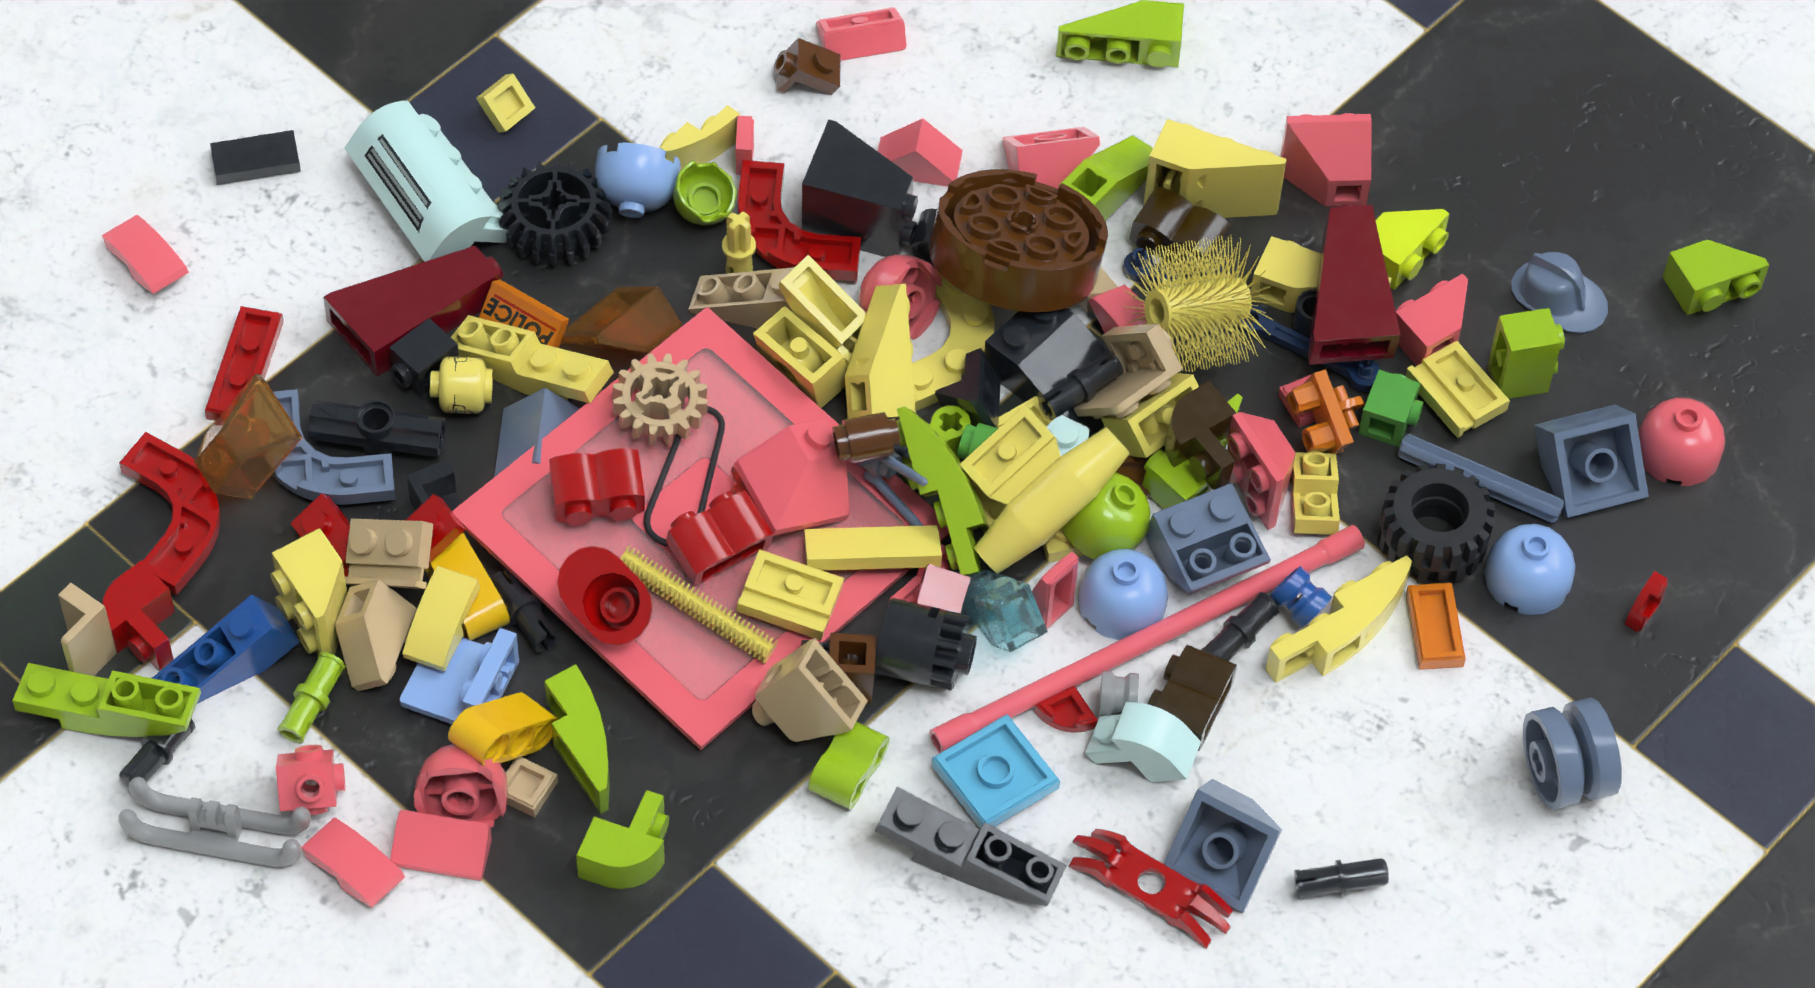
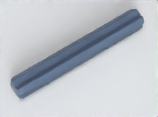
M1407 434L1399 446L1398 456L1416 465L1427 464L1429 469L1435 468L1436 463L1446 464L1445 469L1452 471L1455 466L1464 470L1463 475L1468 478L1473 475L1480 480L1478 488L1486 487L1490 497L1551 523L1556 522L1562 512L1564 501L1561 498L1416 436Z

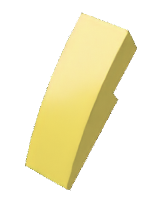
M807 255L780 281L778 286L793 313L845 357L848 368L866 312Z

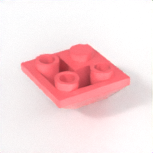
M1344 113L1341 115L1302 114L1299 116H1287L1280 157L1287 159L1284 178L1325 207L1341 206L1344 204L1367 205L1371 184V114Z
M1239 412L1232 415L1230 432L1227 436V451L1236 460L1229 481L1233 484H1238L1245 495V502L1250 513L1254 517L1259 516L1267 530L1276 526L1292 477L1296 453L1274 420Z

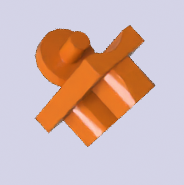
M1326 369L1313 373L1302 385L1291 390L1286 395L1290 410L1295 416L1312 411L1317 425L1305 428L1301 432L1307 453L1311 451H1328L1330 454L1338 455L1344 451L1345 447L1354 442L1349 430L1359 426L1354 412L1365 405L1361 396L1348 398L1344 385L1333 388Z

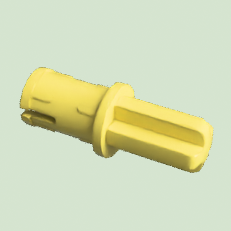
M741 212L738 215L731 213L727 217V235L722 240V250L726 255V273H732V268L733 273L753 271L752 255L756 250V242L751 235L750 216L745 212Z

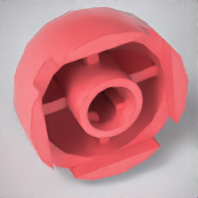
M909 255L887 256L876 262L863 278L859 291V306L867 313L876 286L906 284L907 297L910 303L908 314L910 338L914 340L926 331L939 310L941 300L936 299L935 294L936 285L942 287V278L936 267L917 257Z
M1676 397L1657 404L1646 414L1638 431L1644 470L1655 479L1666 483L1667 478L1673 481H1682L1680 486H1692L1706 481L1717 471L1725 449L1724 427L1717 415L1707 405L1692 398Z
M454 744L443 746L425 760L418 773L414 790V806L419 813L486 823L492 828L494 820L500 815L503 817L506 811L508 798L507 775L500 762L493 763L492 759H487L484 761L485 766H483Z

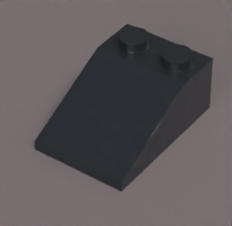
M1064 308L1048 312L1018 311L985 341L984 353L1001 379V385L1026 402L1035 396L1039 398L1051 389H1054L1067 379L1068 373L1074 369L1081 370L1088 366L1107 350L1074 312ZM1075 406L1062 414L1088 427L1089 436L1103 424L1101 418L1094 419L1093 416H1077L1073 409Z

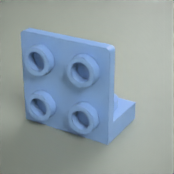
M499 628L493 642H486L485 645L462 638L445 672L418 663L400 696V705L453 724L455 719L465 709L501 698L519 663L517 634Z

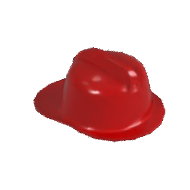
M601 547L579 548L566 558L560 567L557 580L559 595L566 607L587 630L601 642L616 646L630 643L642 635L650 623L653 608L651 595L637 575L617 555Z

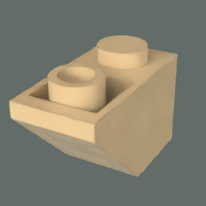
M380 579L350 587L335 623L351 686L357 691L388 684V681L396 671L397 658L403 643L407 639L417 610L416 607Z

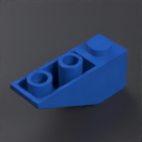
M251 594L152 678L200 688L201 695L198 703L267 670L300 641L279 608Z

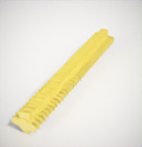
M631 546L627 547L620 559L637 575L648 589L657 592V595L666 598V601H670L671 604H675L674 606L679 607L680 610L689 613L688 615L698 619L697 621L707 625L708 628H712L711 630L716 631L717 634H721L722 637L726 636L725 639L735 643L734 645L744 649L745 652H749L748 654L753 655L754 658H758L759 661L763 660L762 663L765 664L768 661L770 655L775 650L778 640L772 644L774 638L772 637L768 641L769 634L765 638H763L764 631L758 635L760 629L758 628L754 632L755 625L751 629H749L750 622L744 626L746 620L744 619L740 623L741 616L737 620H735L736 613L730 617L732 611L730 610L726 614L727 607L721 611L723 605L721 604L717 608L718 601L712 605L713 598L707 602L709 596L707 595L703 599L704 592L698 596L699 589L693 593L695 587L693 586L689 590L690 583L684 587L685 580L680 584V577L675 581L676 574L671 578V571L666 575L667 568L662 573V565L659 569H657L658 563L653 567V559L648 563L649 557L643 560L645 554H642L639 558L640 551L634 554L636 548H633L630 552Z

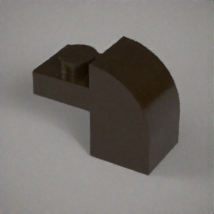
M1210 381L1183 396L1176 404L1165 438V451L1173 467L1188 460L1193 473L1199 479L1205 480L1212 490H1215L1229 483L1236 461L1220 442L1229 435L1232 415L1236 414V412Z

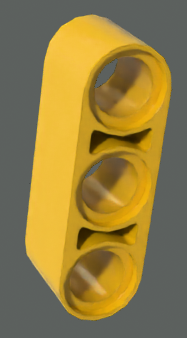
M462 533L429 564L428 569L424 570L429 579H431L437 566L478 579L480 590L461 625L464 633L463 637L472 641L510 624V619L500 594L464 533Z
M519 692L465 709L450 727L448 740L483 766H485L484 761L487 759H492L493 763H503L537 752L545 747L553 738L552 723L559 719L525 693Z

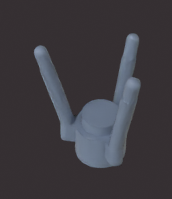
M893 446L894 455L857 463L866 470L863 478L875 485L911 526H924L882 479L883 476L889 479L896 472H899L921 486L928 484V480L902 463V456L910 459L907 447Z

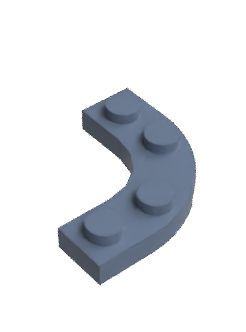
M298 389L254 393L255 424L260 454L272 476L285 488L312 501L323 493L331 497L334 503L338 505L396 500L391 453L345 458L330 457L318 452L304 439L301 430Z

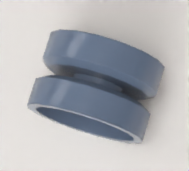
M1590 697L1570 702L1564 705L1562 713L1552 706L1531 711L1525 715L1523 722L1525 758L1533 784L1545 806L1551 810H1556L1578 804L1582 795L1593 801L1619 793L1622 784V765L1619 747L1608 715L1597 700Z

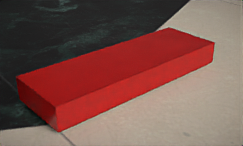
M240 306L205 408L206 419L249 427L255 409L254 393H260L284 323L282 313Z

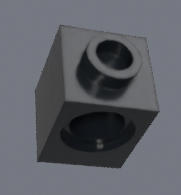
M430 318L389 347L392 363L390 372L393 378L401 387L405 389L411 388L420 398L430 392L431 371H439L440 364L445 357H459L458 344Z

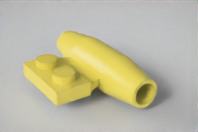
M1025 404L959 464L990 499L1007 505L975 545V551L997 574L1044 545L1100 493L1129 456L1130 452L1105 427L1061 456L1057 438Z

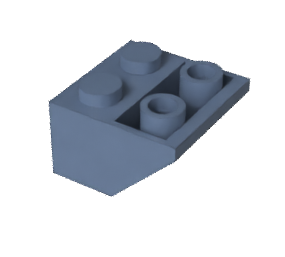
M1232 483L1152 514L1149 521V530L1145 535L1162 571L1189 594L1266 565L1271 561Z

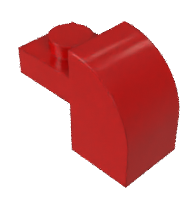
M141 560L111 583L104 595L102 604L106 609L117 654L129 646L133 654L141 662L144 663L148 660L158 671H161L174 658L169 638L157 625L175 613L170 588Z

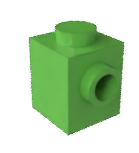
M1379 370L1363 409L1358 434L1399 447L1408 425L1416 427L1424 402L1417 400L1420 382L1410 380L1401 374H1392Z

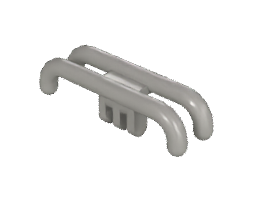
M135 777L129 783V790L134 799L151 810L188 817L191 833L148 825L140 821L136 813L131 809L121 811L118 818L123 831L143 843L264 866L285 867L291 866L300 858L301 846L297 840L288 839L284 842L282 849L238 842L242 827L284 835L299 834L309 827L311 814L305 807L296 808L292 816H282L243 809L233 804L221 805L217 801L210 800L205 802L201 798L191 797L189 799L167 795L151 789L144 778Z

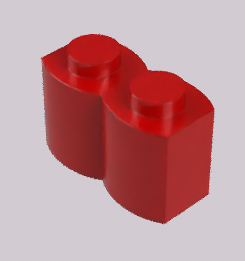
M618 448L596 454L571 453L549 459L556 521L567 522L570 525H583L599 516L611 517L614 520L621 521L631 519L636 514L645 511V493L638 449Z
M746 490L733 494L732 491L724 492L710 502V509L696 515L693 511L686 512L671 523L670 526L672 528L668 531L666 543L693 586L719 575L733 565L750 559L758 554L759 549L765 550L770 546L773 533Z

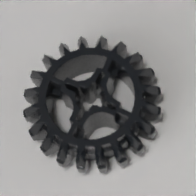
M557 159L552 167H544L539 161L535 171L523 167L521 178L510 177L508 188L502 189L500 195L501 202H499L497 207L499 212L503 213L499 220V226L507 230L506 242L509 248H517L521 259L532 255L536 265L543 259H549L553 267H555L560 259H565L572 265L575 255L587 259L590 253L589 248L599 250L602 238L608 237L613 217L611 204L606 199L604 190L598 188L597 179L592 178L589 168L577 172L574 162H571L565 168L560 166ZM555 207H558V210H556L555 219H552V216H554V209Z

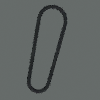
M707 406V413L712 414L717 419L719 425L697 514L705 511L725 431L723 416L718 410ZM678 434L674 438L644 514V527L647 534L655 542L663 546H668L666 539L658 536L653 531L650 520L682 439Z

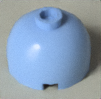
M618 143L617 151L607 152L608 145H605L597 151L595 164L597 186L604 190L606 199L610 204L619 208L621 215L640 218L644 216V212L655 211L663 207L671 199L676 176L681 169L680 159L676 156L672 163L665 159V150L635 143Z
M1538 524L1517 526L1504 532L1491 547L1484 570L1486 587L1497 602L1503 606L1507 602L1511 606L1518 607V613L1525 615L1545 614L1558 608L1571 590L1575 576L1573 551L1563 537L1549 527Z
M1131 549L1112 550L1095 558L1084 572L1078 594L1080 614L1086 621L1087 617L1089 622L1096 626V632L1104 637L1121 640L1162 620L1168 602L1166 579L1162 570L1154 560L1142 552Z

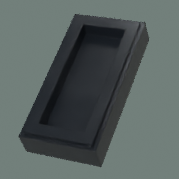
M294 130L210 143L217 185L301 172Z

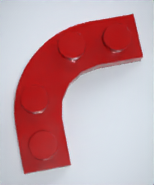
M743 160L738 193V214L745 212L750 216L751 235L756 242V253L779 269L796 267L809 255L833 280L857 282L861 237L817 234L797 227L789 221L782 210L781 199L785 163Z
M145 431L119 462L121 473L158 492L169 501L173 509L172 522L166 533L145 557L143 562L170 588V592L177 596L203 565L215 546L220 528L219 503L210 477L197 461L183 451Z
M321 493L290 524L300 537L320 528L341 558L344 575L348 577L350 564L346 563L350 522L331 497ZM435 494L428 498L405 520L424 521L433 524L429 564L466 530L444 500Z

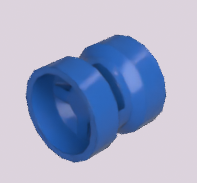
M1301 565L1292 571L1269 595L1278 606H1286L1289 609L1291 619L1300 628L1308 624L1332 599V596L1323 587H1316L1310 581V574Z

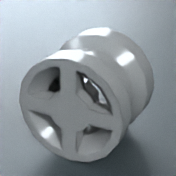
M1102 671L1099 716L1122 713L1126 702H1137L1138 673H1129L1125 677L1115 676L1112 671Z

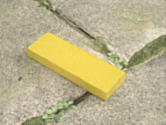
M938 525L804 529L806 565L822 571L925 568L927 564L941 567L942 553Z

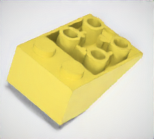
M1167 119L1149 156L1143 206L1154 189L1161 187L1183 196L1193 206L1209 209L1223 218L1276 215L1279 209L1287 159L1279 157L1270 151L1259 150L1238 143L1231 138L1220 137L1196 129L1192 125Z

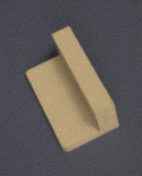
M70 582L58 594L68 630L62 637L61 644L69 671L95 676L117 653L106 609L103 604Z

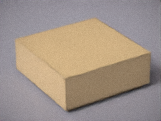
M523 757L515 758L506 772L507 804L535 818L557 785L558 775Z

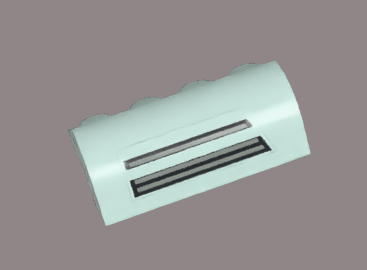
M398 101L385 105L370 114L356 129L344 149L424 262L469 248L474 241L505 243L507 230L499 226V220L503 213L499 212L498 206L492 202L482 188L481 181L471 173L463 162L460 152L450 144L442 133L439 123L431 116L425 114L418 115L409 101Z

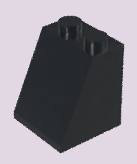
M828 119L802 182V230L825 235L861 237V251L883 257L901 255L904 245H911L917 222L912 221L918 204V196L912 195L913 177L837 121Z

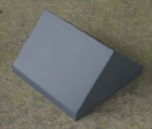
M543 388L504 408L494 477L533 446L532 463L540 464L542 439L580 408L547 388Z

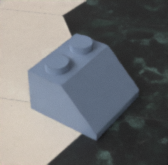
M1614 404L1534 425L1541 467L1554 495L1564 501L1562 512L1565 517L1569 518L1649 497L1636 414Z

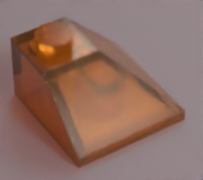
M659 286L617 287L566 328L561 344L632 354H649L683 325Z
M255 374L206 432L194 462L215 494L251 499L300 442L303 436L263 376Z

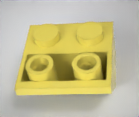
M319 528L272 552L275 571L270 573L272 582L279 593L275 597L277 607L281 610L287 621L293 619L299 627L297 635L304 649L309 654L315 651L318 656L321 652L335 655L339 643L335 623L347 596L343 562Z

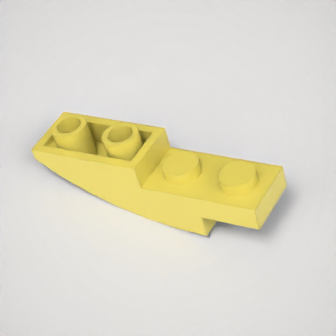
M470 315L466 317L451 336L458 344L459 357L481 358L486 364V369H493L494 380L526 395H531L543 388H547L565 400L571 398L591 403L614 373L608 360L540 344L534 331Z
M1408 555L1393 563L1391 561L1381 563L1370 575L1357 582L1350 580L1342 584L1333 595L1330 614L1323 613L1317 616L1306 628L1293 635L1292 633H1285L1279 636L1269 648L1265 668L1273 681L1277 683L1312 663L1319 673L1325 676L1360 652L1387 623L1400 602L1412 565V560Z

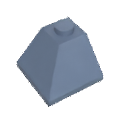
M1211 779L1197 789L1164 865L1195 883H1205L1229 906L1244 913L1282 829L1253 799Z

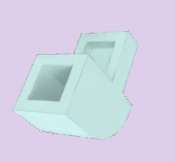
M1126 702L1120 715L1099 717L1085 754L1095 764L1131 761L1150 782L1186 780L1201 741L1181 720L1169 712L1148 704Z

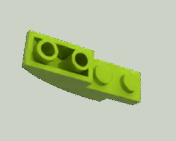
M907 407L898 408L897 412L900 420L896 422L900 435V447L907 446L911 463L905 465L928 480V484L921 486L910 479L908 481L911 489L919 488L920 495L924 497L939 494L940 501L934 502V508L940 527L947 526L952 543L946 545V552L952 570L959 569L960 574L967 577L984 573L979 554L974 549L976 542L972 530L989 526L972 480L959 465L961 462L949 445L925 420Z
M28 663L12 701L16 711L59 719L62 729L107 736L145 737L147 735L162 736L187 731L201 695V690L198 687L113 670L109 679Z

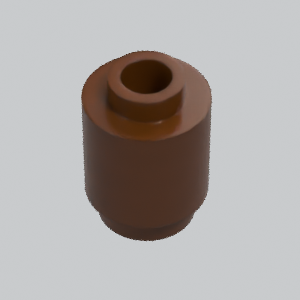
M885 412L842 420V425L832 427L835 449L840 462L850 460L851 464L892 456L894 455L893 446L900 445V435L896 419L888 420Z

